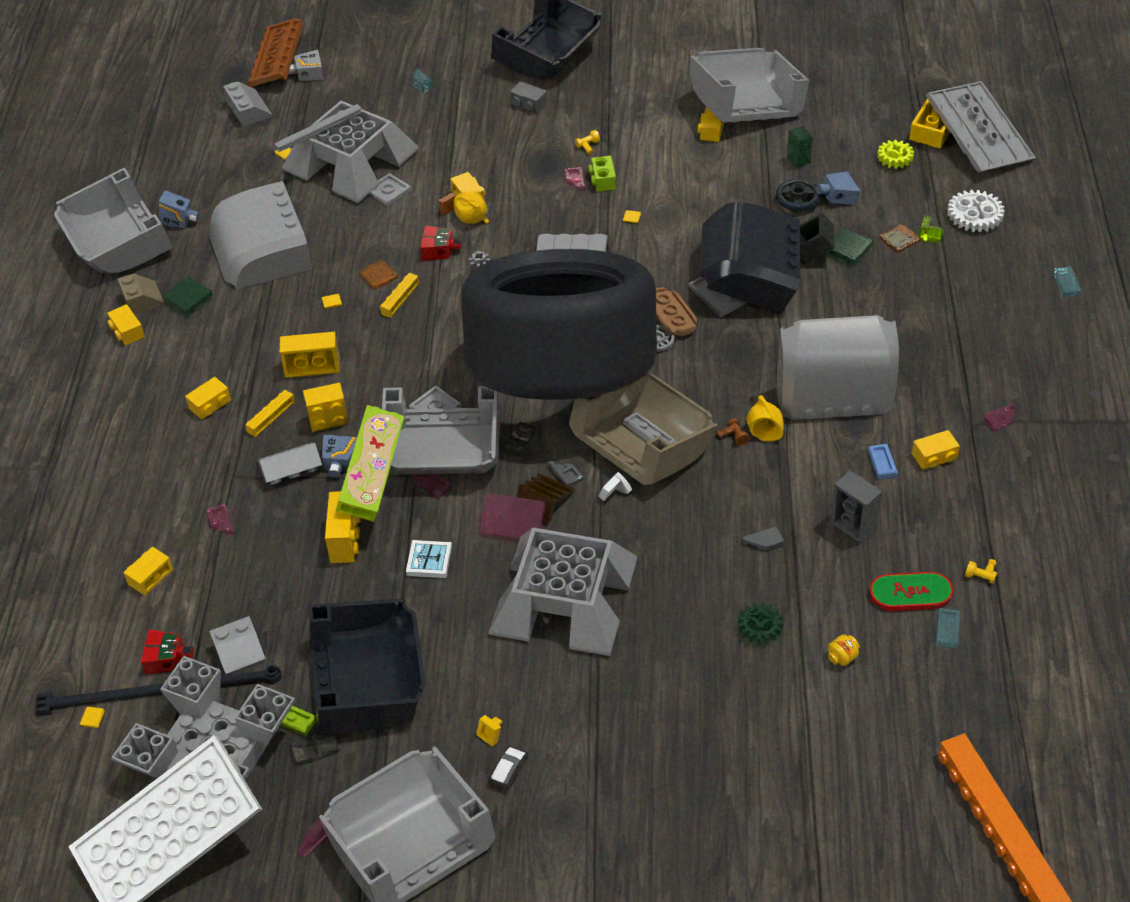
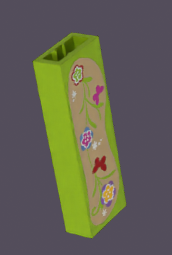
M367 405L336 511L372 522L375 521L403 424V415Z

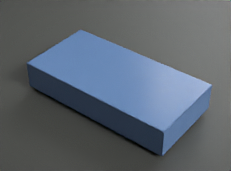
M888 445L868 446V453L877 479L897 477V470Z

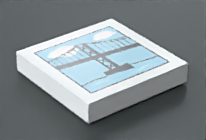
M412 540L406 575L446 578L452 542Z

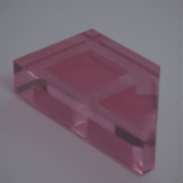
M566 168L567 184L586 191L582 168Z
M1012 403L984 415V421L994 432L1010 426L1015 404Z
M438 474L429 475V477H412L415 484L437 499L452 488L451 483Z
M226 504L206 509L212 528L230 535L234 534Z
M320 818L308 828L299 847L298 854L303 858L327 836Z

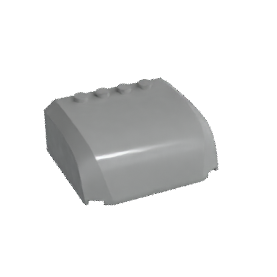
M763 48L705 51L698 53L697 57H690V74L693 89L706 107L722 122L737 123L738 121L751 122L758 119L795 117L804 110L809 79L777 50H774L773 53L764 52L765 49Z
M125 167L56 202L57 211H55L54 216L77 255L93 269L101 273L114 274L128 270L173 248L161 222L155 214L152 215L142 201Z
M283 181L235 194L224 199L215 207L211 217L209 238L224 281L234 285L236 290L312 270L307 241Z
M877 315L799 320L793 323L794 326L786 329L780 328L776 390L782 416L790 420L886 414L893 409L899 367V344L895 321H885L883 317Z
M478 386L479 408L407 409L403 388H383L382 410L396 412L404 416L389 471L395 475L477 474L488 472L498 464L500 431L498 392L486 386Z
M433 747L431 751L419 752V750L407 753L334 797L329 803L330 807L325 814L319 816L324 830L339 858L371 902H406L488 850L496 839L489 809L436 747Z

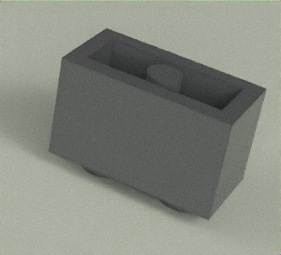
M520 81L510 91L512 105L536 114L548 104L547 91Z

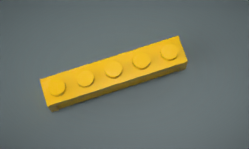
M408 273L403 278L397 288L386 298V301L380 305L381 315L392 317L419 285L418 275Z
M287 390L279 393L274 400L246 423L247 433L254 437L258 436L295 402L293 394Z

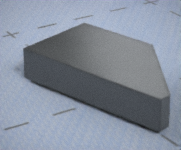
M554 461L548 462L549 468L564 485L572 487L584 481L583 475L573 464L565 463V465L555 464Z
M773 527L742 537V543L745 545L751 544L757 546L758 549L768 551L784 546V539L777 527Z

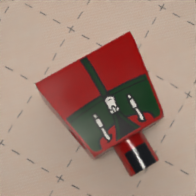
M425 226L420 247L422 260L448 259L452 249L461 250L462 240L453 239L450 229Z
M157 630L148 631L141 659V665L145 674L172 672L183 656L193 659L194 648L184 646L181 635Z

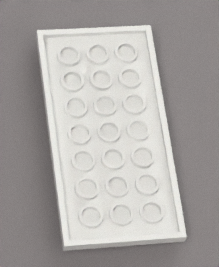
M213 735L76 840L69 848L99 902H143L263 809L220 739Z

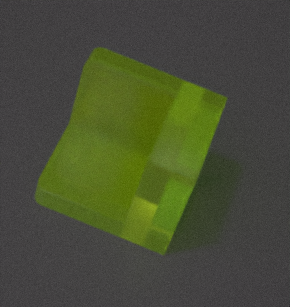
M924 215L920 240L940 243L943 229L930 226L931 216Z

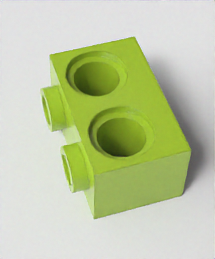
M611 156L591 158L592 165H589V173L592 186L595 185L596 192L616 190V175Z

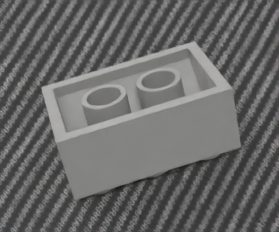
M240 82L223 86L227 103L243 127L272 117L271 112L254 88Z
M312 442L257 460L265 482H270L271 485L282 482L281 478L289 476V479L300 476L299 472L307 470L308 473L319 470L318 466L322 465L316 444Z

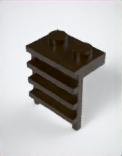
M539 473L537 478L532 477L531 481L526 480L525 485L519 484L514 509L548 524L551 522L555 504L573 494L575 489Z

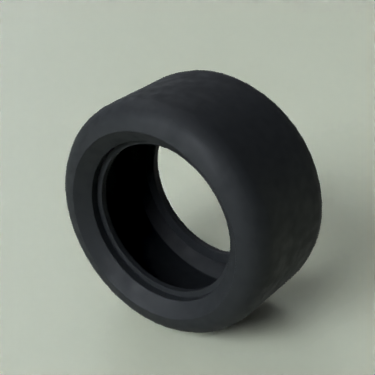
M549 249L523 252L485 263L470 273L462 286L461 308L464 354L468 371L480 384L499 393L540 400L593 397L614 392L633 384L644 377L655 363L657 354L655 282L645 266L629 257L611 252L587 249Z

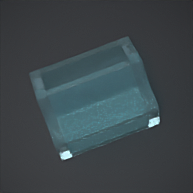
M416 69L411 75L412 84L424 93L431 89L433 80L419 69Z

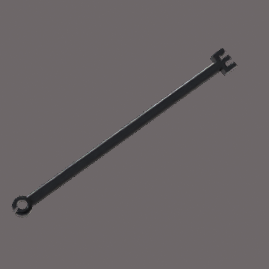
M269 665L264 671L221 676L220 687L260 681L276 684L281 680L282 673L278 666ZM163 684L54 698L51 692L40 693L36 697L35 714L37 716L51 715L52 708L163 694L160 690Z

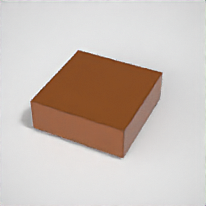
M451 193L439 200L441 214L446 215L454 210L453 200L456 197L455 194Z

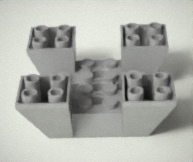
M340 101L312 125L353 105ZM361 109L362 112L295 144L285 160L282 170L308 181L329 162L336 165L332 192L359 203L371 190H374L379 185L368 163V160L373 155L400 167L419 150V147L392 121Z
M531 528L520 537L510 570L518 572L499 599L489 629V635L529 642L538 611L571 617L569 649L610 656L620 621L602 596L604 586L629 590L637 556L610 540Z
M183 656L160 688L161 692L180 713V717L169 733L165 735L136 723L111 759L152 777L159 778L215 735L220 739L245 780L296 700L294 697L257 684L240 710L220 704L221 670Z

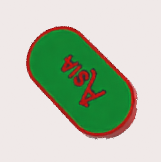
M937 572L884 574L873 580L869 594L871 601L875 605L881 606V609L885 611L939 609L947 605V602L951 600L953 586L947 577Z

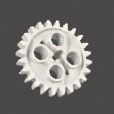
M970 190V193L964 191L963 194L958 193L957 196H953L952 200L949 201L947 211L948 216H950L949 220H954V225L959 224V228L964 226L965 231L970 228L972 232L975 229L981 232L982 229L988 231L989 228L994 229L995 226H999L1004 217V206H1002V201H998V197L992 198L993 194L986 195V191L980 193L979 190L974 193L973 190Z

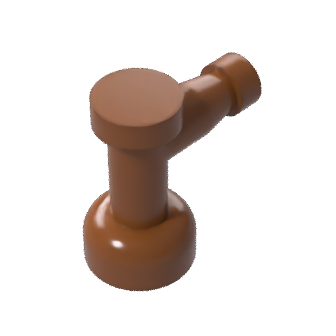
M737 419L729 420L727 423L728 427L716 432L719 439L734 433V441L737 446H744L750 440L748 433L741 431Z

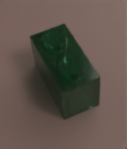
M804 126L789 130L787 157L796 168L811 163L813 137Z

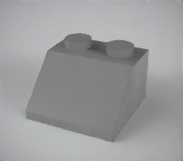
M249 616L209 631L226 675L237 673L266 661Z

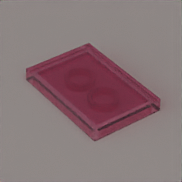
M486 493L480 532L520 538L531 528L541 529L545 502Z

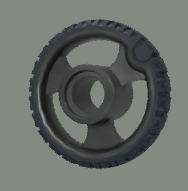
M793 179L783 182L777 188L776 199L783 208L800 212L815 207L820 200V194L817 193V186L812 182L803 179ZM782 195H789V201H787ZM806 196H814L812 200L806 202Z

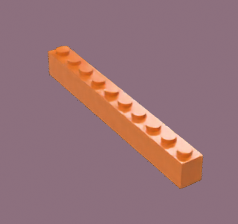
M964 733L942 741L938 752L940 762L946 765L951 780L957 783L963 799L968 801L972 807L974 817L982 823L985 835L992 839L997 854L1005 860L1008 872L1018 881L1021 893L1025 897L1027 896L1030 902H1072L966 734Z

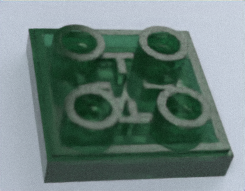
M843 228L834 237V248L828 253L855 264L873 246V240Z
M186 277L162 295L164 301L185 314H189L213 294L210 289L190 277Z

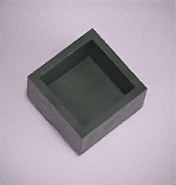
M822 212L800 224V258L805 264L817 259L826 252H830L834 248V224Z

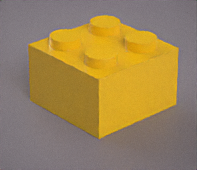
M340 383L303 390L312 432L349 424Z

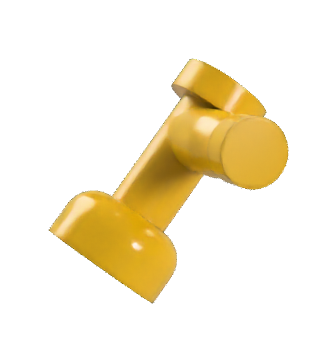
M596 130L591 131L587 137L575 139L577 148L583 147L588 155L593 153V149L590 148L588 143L600 142V136Z
M990 559L985 570L977 568L975 562L969 561L965 577L972 578L975 575L990 580L989 583L993 584L997 572L994 571L996 561Z

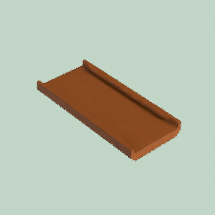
M294 18L266 27L247 86L253 88V86L283 78L284 81L287 80L303 28L301 20Z

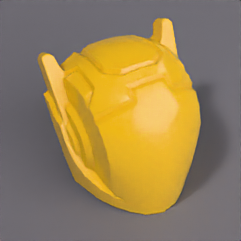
M476 191L461 192L454 198V210L461 222L466 224H475L481 221L487 224L489 222L485 216L488 208L480 193Z
M758 396L759 402L752 406L746 417L751 434L761 441L781 439L784 431L781 411L773 404L766 402L763 396Z

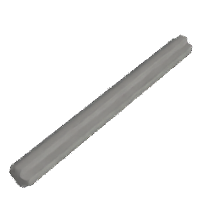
M356 104L276 142L274 144L275 149L281 152L360 114L362 112L361 107Z

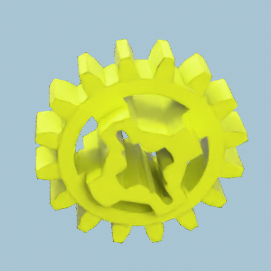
M888 140L887 144L883 142L882 146H879L877 153L878 161L882 162V165L888 164V168L894 166L895 169L899 166L904 168V165L909 166V162H913V147H909V143L903 144V141L897 142V140H894V142Z

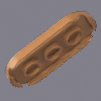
M656 288V319L663 330L676 336H685L693 333L696 329L697 318L681 296L674 290L667 291V288Z

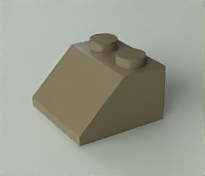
M135 273L118 278L124 300L134 315L165 305L154 280Z

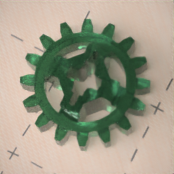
M754 602L752 608L746 605L745 611H740L738 630L742 632L743 638L749 636V642L757 640V644H760L764 640L768 644L769 639L775 641L776 635H781L784 623L782 621L783 615L778 614V608L772 610V604L766 607L764 602H761L760 606H757Z

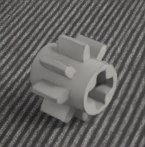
M481 251L472 254L473 258H469L471 270H476L485 263L490 262L488 254Z

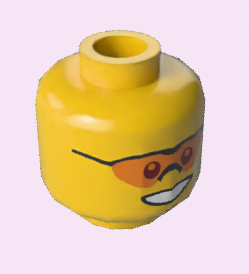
M842 634L828 645V658L835 665L846 666L859 656L860 646L854 637Z

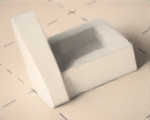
M617 472L602 488L598 497L605 501L615 489L628 494L632 488L626 479Z

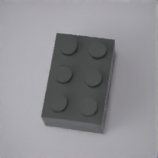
M849 471L834 484L830 523L862 544L877 530L882 491L865 481L861 476Z

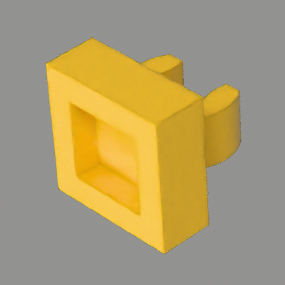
M484 715L479 719L476 735L489 745L494 746L498 743L501 732L500 725L503 721L497 717L491 720Z

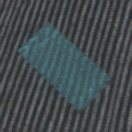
M1072 267L1054 268L1053 274L1062 296L1081 295L1082 290Z
M939 608L936 646L958 647L960 610Z

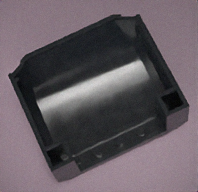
M535 0L533 19L515 36L514 32L502 26L492 34L491 59L525 75L539 79H550L595 37L600 27L601 14L572 0Z
M741 201L728 203L719 208L702 225L700 275L706 279L708 283L707 289L781 314L796 293L800 282V219L767 207Z
M404 598L309 605V644L318 735L386 728L401 723L408 718L419 702L426 686L417 616L405 604Z

